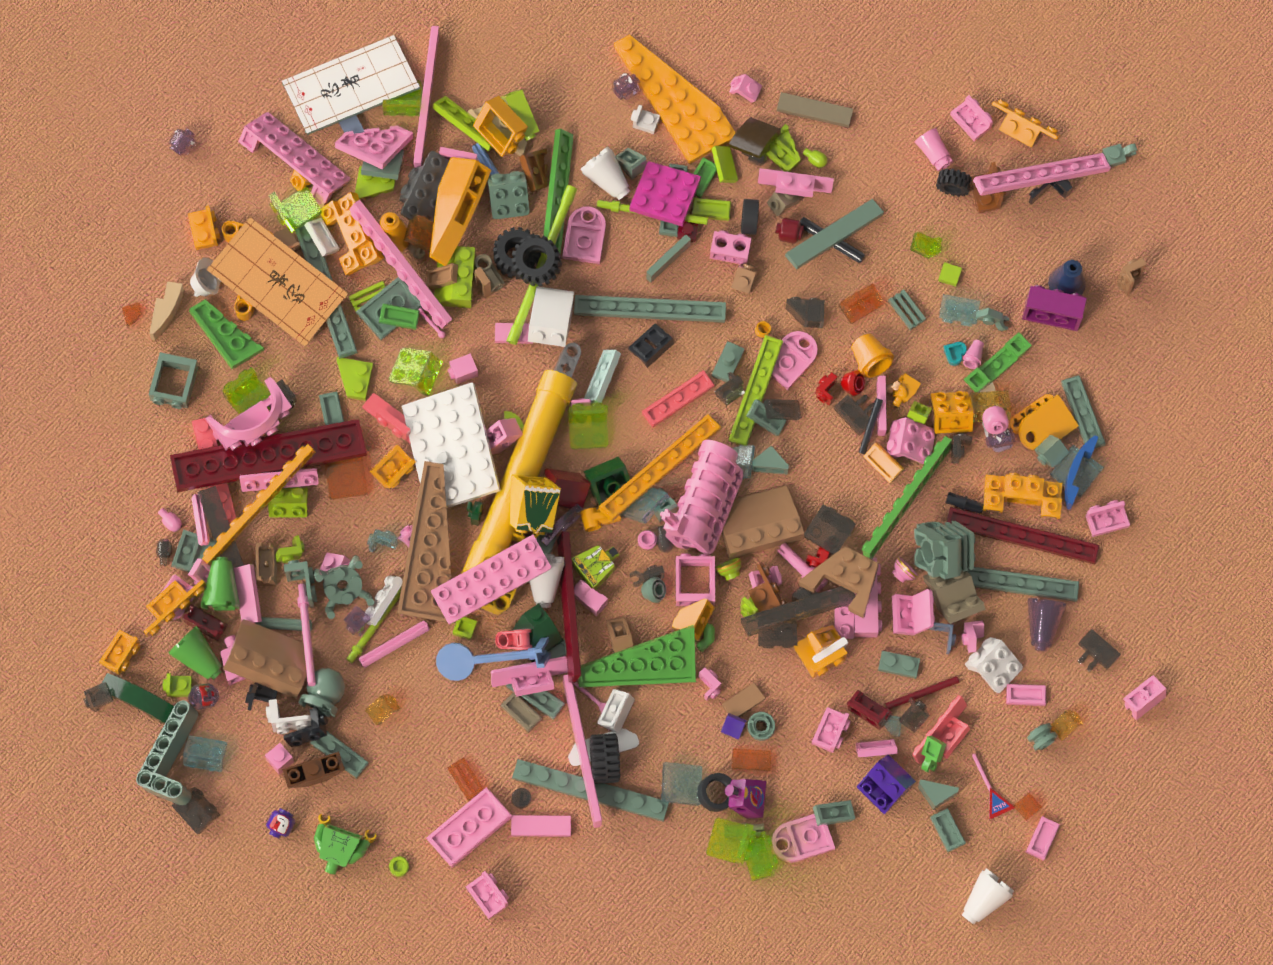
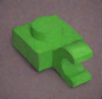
M927 736L921 753L926 756L921 767L922 770L926 772L936 770L937 762H941L946 743L933 736Z

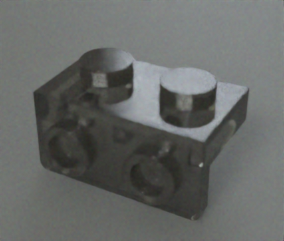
M797 621L758 622V646H763V648H773L774 646L791 648L797 646Z
M193 787L188 789L191 792V800L186 805L174 803L172 807L196 834H200L220 814L217 808L204 797L203 792Z

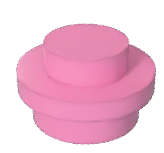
M646 530L639 534L638 544L641 548L649 550L655 547L657 537L652 531Z

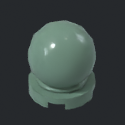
M321 668L315 671V686H308L307 681L306 688L308 694L301 695L299 704L302 707L306 705L312 708L317 707L322 713H325L326 717H330V715L335 717L338 709L334 704L340 702L344 696V679L339 672L333 669Z

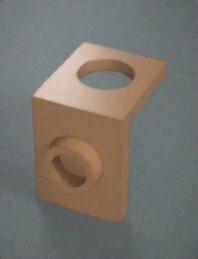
M290 227L274 233V237L293 252L300 250V243L297 242Z

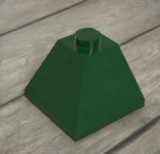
M539 603L525 612L512 629H531L529 635L532 648L536 647L540 638L548 637L549 642L544 648L546 653L564 641L551 618Z

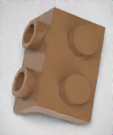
M1144 258L1139 260L1133 259L1123 266L1117 284L1119 289L1124 291L1125 295L1130 294L1135 282L1134 280L1141 278L1147 265Z

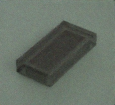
M766 399L764 401L767 419L800 420L802 418L798 400Z

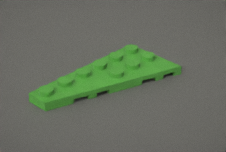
M694 625L581 665L579 687L696 682Z

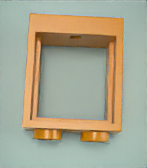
M500 96L486 101L473 124L475 129L501 157L507 154L511 155L517 151L518 144L525 137L524 133L528 128ZM495 115L513 132L509 140L492 123Z

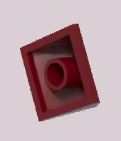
M546 468L545 478H548L561 488L557 506L578 510L583 509L591 483L580 473Z

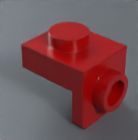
M833 372L828 376L824 375L818 382L820 385L816 388L815 393L820 402L826 403L829 406L832 404L833 397L828 391L837 382V376Z

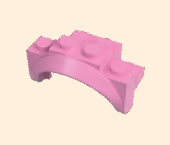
M271 377L264 380L271 393L269 398L252 406L229 421L225 426L214 420L211 415L205 418L213 430V436L216 440L219 439L225 450L231 448L233 451L242 445L241 441L244 442L246 447L250 444L252 447L262 441L261 437L266 434L271 436L278 431L277 427L280 425L277 420L278 417L281 420L290 414L289 410L292 406Z

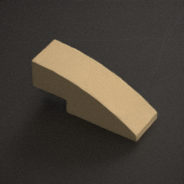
M167 282L164 299L156 298L149 333L151 340H156L165 331L177 313L184 293L181 283Z

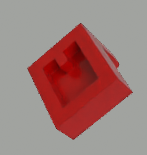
M825 541L824 546L819 547L816 557L807 556L806 563L810 567H818L829 558L833 543Z

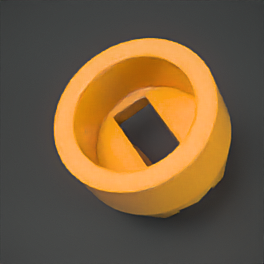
M765 321L759 322L755 328V333L760 338H764L765 335L768 336L771 332L770 324Z

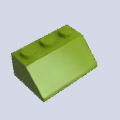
M457 246L447 265L452 263L458 265L457 283L437 288L434 292V296L442 306L471 308L476 257L475 247ZM437 262V268L443 266L442 264Z

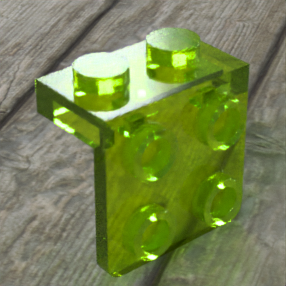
M416 80L420 87L416 91L394 100L383 99V114L390 116H420L422 82Z
M307 187L282 202L275 192L268 195L272 201L269 204L274 213H279L276 216L282 226L286 225L290 232L295 231L322 213Z
M402 348L389 376V381L395 384L413 386L421 394L429 396L442 361L430 351Z
M252 367L240 372L238 378L233 382H228L222 390L225 400L239 415L260 401L266 400L271 395L270 391L258 379L257 373Z
M578 403L569 407V437L572 449L606 448L608 446L607 405L592 403L591 406H584V404Z
M716 818L706 854L713 858L744 866L745 861H749L751 850L748 849L750 842L754 843L757 832L754 831V825L748 823L744 825Z
M762 831L759 838L740 843L751 882L775 875V871L778 869L777 865L779 864L776 854L771 852L773 844L770 835H766L765 831Z

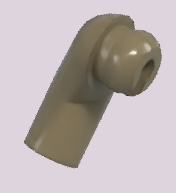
M411 233L408 251L414 258L422 259L425 255V250L418 245L420 235Z

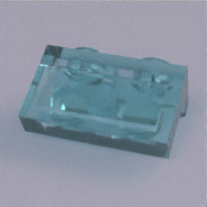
M189 735L183 752V765L191 768L222 772L227 742Z

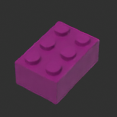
M1040 285L1030 286L1022 320L1078 331L1083 318L1086 298L1077 293L1067 294L1058 289L1048 290Z

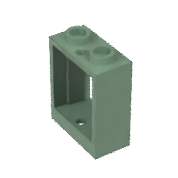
M160 352L148 394L150 400L157 405L169 404L176 409L188 408L199 367L197 360ZM163 366L189 371L182 397L157 392Z

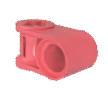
M531 629L498 632L495 637L496 645L500 649L526 650L532 648L529 635Z

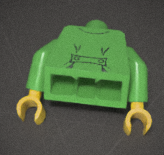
M320 814L318 816L320 824L317 826L314 842L317 852L320 853L319 858L328 861L325 872L335 875L338 866L346 867L348 864H354L362 858L368 850L370 843L375 841L377 834L373 838H369L367 835L370 830H367L363 839L361 835L331 825L329 815L326 821H322L323 815Z

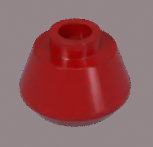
M854 370L846 373L841 378V386L847 393L857 396L864 389L865 378L859 370Z

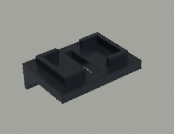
M654 324L631 344L628 350L637 356L648 368L674 344V340L657 324ZM646 339L649 340V341H650L653 345H655L657 348L654 349V348H653L651 345H649L645 340H646Z

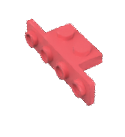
M373 393L363 405V409L375 417L377 422L383 427L387 426L391 429L396 437L403 438L411 444L409 439L411 430L406 426L404 415Z
M958 695L950 703L949 708L939 717L932 730L927 732L921 744L916 746L912 755L918 764L921 765L926 757L921 753L927 736H933L946 743L943 757L947 759L969 732L970 727L957 719L967 707L962 696Z

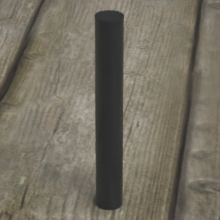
M875 399L858 451L861 454H866L883 403L882 399Z

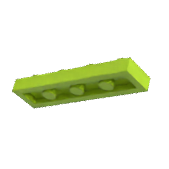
M446 96L434 103L432 109L487 151L493 148L473 126L476 119Z

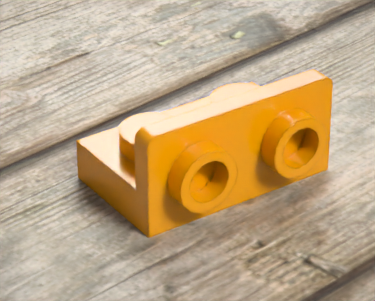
M209 205L205 206L206 210L188 213L196 250L218 246L217 239H220L218 227L214 228L213 222H216L214 210L210 211Z

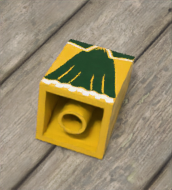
M512 474L510 525L516 529L515 531L520 533H527V531H533L539 535H545V532L552 533L561 488L548 478Z

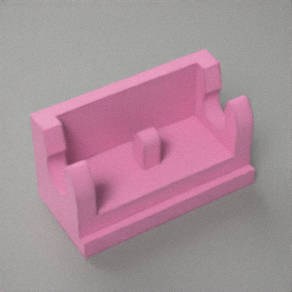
M1153 675L1124 698L1125 707L1127 710L1130 709L1132 716L1135 720H1138L1166 697V688Z

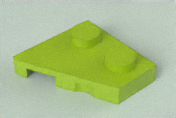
M786 124L781 128V135L770 143V150L765 154L784 172H791L801 161Z
M362 166L359 167L355 193L358 194L359 199L369 196L372 198L381 193L394 191L396 179L361 175Z
M337 357L336 360L347 398L366 401L373 363L346 358L339 359Z

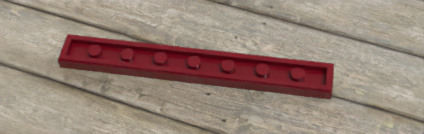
M952 507L949 509L946 521L951 524L952 521H957L976 535L1094 565L1100 546Z
M562 531L557 538L558 557H564V567L560 583L568 681L575 683L581 676L571 544L570 533Z

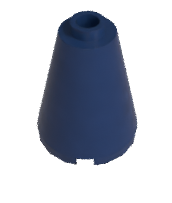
M1068 260L1056 268L1049 277V290L1058 289L1067 294L1077 293L1082 295L1086 287V280L1081 264L1076 260Z

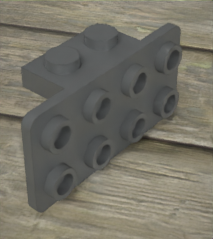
M435 151L429 152L423 166L413 168L408 175L409 180L401 189L399 199L404 203L401 215L427 232L433 229L438 187L449 160Z

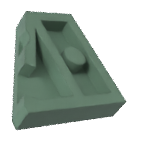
M183 530L171 567L189 573L196 560L204 557V551L209 546L213 547L218 541L209 538V544L201 546L196 533Z

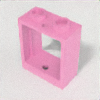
M680 554V556H676V606H689L704 598L708 599L714 606L715 556L710 554H700L699 556ZM681 566H709V594H681Z

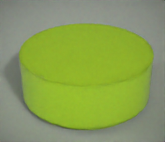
M401 856L394 857L389 864L390 872L396 877L405 876L409 871L408 861Z

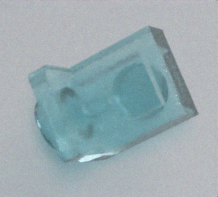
M375 529L374 534L369 535L367 545H369L370 552H374L377 543L396 549L398 539L391 531L385 530L383 532Z

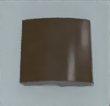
M750 117L737 130L729 143V147L760 159L770 150V143L781 135V128Z

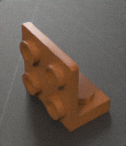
M991 162L988 173L971 176V188L978 213L998 210L1002 202H1004L1003 197L1006 195V191L981 196L973 181L977 176L1001 172L1000 168L996 167L995 162Z

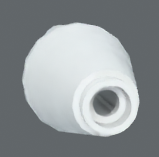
M608 146L580 169L587 178L614 198L617 197L618 200L630 192L629 185L616 156Z
M544 554L551 565V569L530 580V586L536 605L539 603L542 608H550L551 603L554 601L564 567V557Z
M987 868L980 873L963 909L962 916L973 925L1011 899L1014 892L1004 882L998 883L997 881L1000 878Z

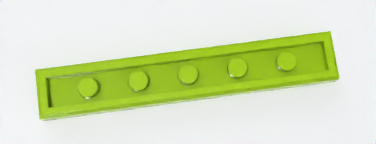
M765 335L734 422L729 442L747 447L755 422L746 415L754 400L758 399L763 402L783 344L782 340Z

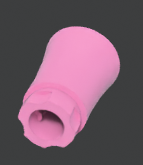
M937 128L929 130L915 141V144L924 152L937 171H941L953 163Z

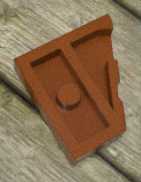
M547 148L519 156L531 192L548 187V165L544 164V155L547 154Z

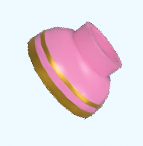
M898 557L896 559L895 570L892 573L898 580L903 583L905 580H914L918 577L913 568L902 558Z

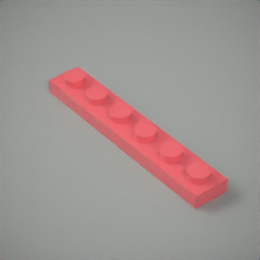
M205 418L192 421L199 449L218 446L217 440L213 436V430ZM228 483L209 486L219 529L231 527L230 524L236 518Z

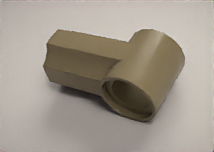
M486 254L477 256L475 259V270L479 268V263H487L488 266L482 268V270L491 282V293L500 290L505 285V282L492 264L491 258Z

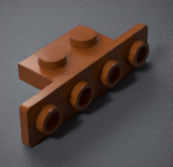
M762 562L757 564L756 566L764 583L748 590V593L758 609L765 626L783 617L790 633L797 632L796 627H798V624L793 616L790 617L787 611L789 607L785 599L781 600L778 594L780 589L776 582H772L769 567Z

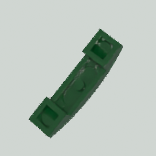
M109 673L106 674L98 688V691L148 714L151 718L163 724L166 723L174 708L173 705L160 697Z

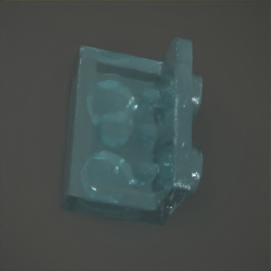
M943 294L939 318H943L942 322L953 323L955 320L960 321L961 325L972 327V324H977L976 312L979 311L980 300Z

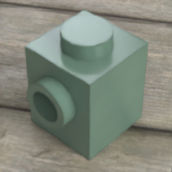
M1049 435L1034 449L1038 455V461L1042 465H1048L1052 468L1060 464L1062 459L1070 453L1061 440L1053 435Z

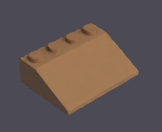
M787 485L735 499L721 533L729 560L778 547L783 543L797 542L804 538L800 517Z
M242 619L223 669L297 698L307 675L304 643Z

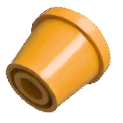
M865 334L859 337L851 346L859 366L858 370L864 377L873 378L879 376L892 365L893 353L890 349L885 348L873 334Z

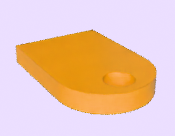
M1057 394L1023 418L1019 425L1018 434L1021 443L1026 448L1035 451L1034 449L1049 435L1062 439L1079 425L1059 394ZM1028 432L1034 434V440L1031 443L1026 439Z

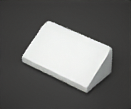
M613 689L597 724L619 733L635 699L629 693Z

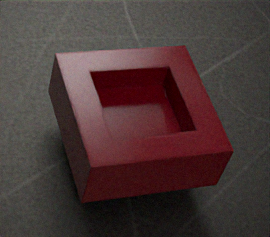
M684 222L683 227L679 226L677 240L687 235L691 242H696L698 224Z

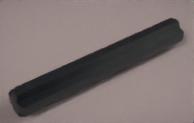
M805 217L800 220L801 226H804L803 229L813 236L823 230L822 227ZM841 241L833 247L858 263H861L865 257L863 252L845 241Z

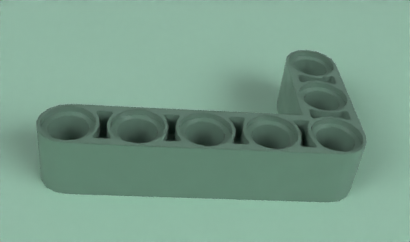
M179 701L174 706L136 778L137 784L147 792L178 805H186L191 800V792L178 781L166 776L198 717V711L187 701Z

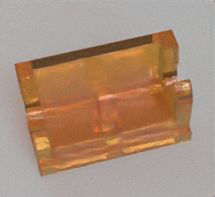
M872 283L841 301L840 309L850 324H853L882 307L881 300L883 299Z

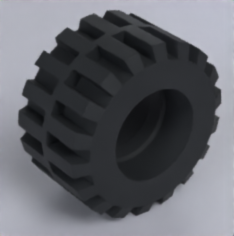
M513 227L510 228L509 232L506 229L503 231V236L499 234L497 237L498 241L495 240L493 248L494 262L497 269H501L503 275L508 274V278L516 276V279H520L513 267L512 259L506 253L510 248L515 247L516 244L521 245L520 240H528L527 236H530V230L528 229L523 231L522 227H518V230H515ZM541 253L531 255L527 261V267L531 269L536 268Z
M531 235L527 236L528 240L522 239L520 240L521 245L516 244L515 246L516 251L512 253L514 257L512 258L513 267L524 283H530L531 286L538 284L539 287L543 286L542 283L544 282L548 285L550 284L549 280H555L557 278L555 274H559L561 271L559 268L562 267L561 255L553 241L548 240L547 237L543 236L541 238L540 235H535V238H532ZM534 253H544L547 255V260L542 267L538 269L527 267V261Z
M615 733L591 735L590 759L594 783L619 782L620 755L617 735Z

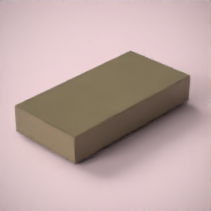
M515 692L500 705L528 733L542 720V717L520 696L516 697Z

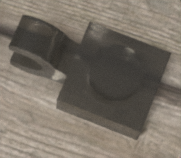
M657 565L648 567L644 573L632 571L630 578L634 576L639 578L638 581L633 582V587H638L652 577L664 578L665 572L663 566L657 567Z

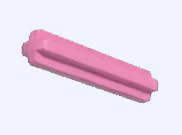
M194 494L192 504L198 542L201 546H206L209 544L210 539L203 496L201 494Z

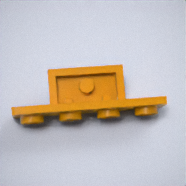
M1001 99L999 101L995 100L992 103L993 106L1008 113L999 130L1030 147H1033L1040 132L1056 140L1061 136L1057 134V129L1051 126L1046 128L1041 125L1042 122L1037 118L1032 117L1030 119L1024 116V111L1015 108V110L1008 107L1009 104Z
M202 579L188 592L176 580L146 606L157 620L144 630V634L147 637L156 635L161 630L160 626L164 622L169 623L175 618V613L180 608L183 610L191 603L189 601L194 596L198 597L204 592L205 581Z

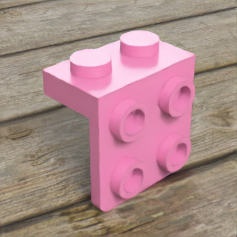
M907 417L892 421L887 452L893 458L905 456L924 464L926 457L932 455L935 439L934 429Z
M927 589L914 596L900 594L892 596L893 633L914 636L933 627L935 617L933 615L934 597L932 590Z

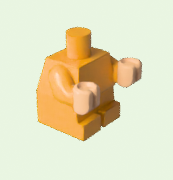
M905 373L893 385H888L886 391L893 393L892 397L895 400L892 404L899 407L901 403L907 402L916 393L921 383Z

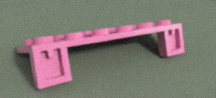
M266 112L244 127L239 143L253 153L258 149L261 142L314 185L309 199L320 208L329 203L332 193L350 182V177L269 112Z
M531 535L431 590V593L448 624H452L549 571L551 565L534 535Z

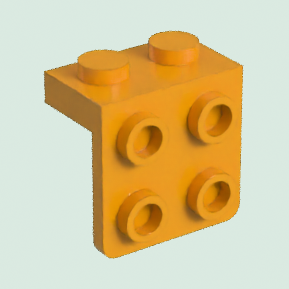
M808 637L794 645V650L812 678L818 675L821 677L831 667H838L846 661L847 651L844 647L815 663L812 658L816 653L808 643Z

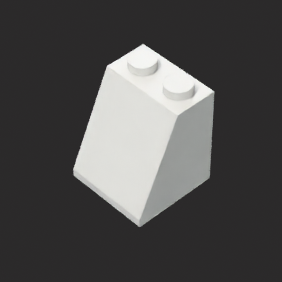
M536 287L529 324L528 342L566 346L571 325L573 291Z

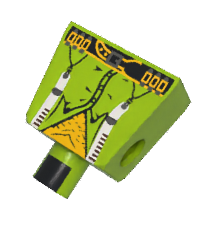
M597 545L573 557L572 566L586 584L597 590L615 571V565L612 561L620 555L613 546L604 552Z

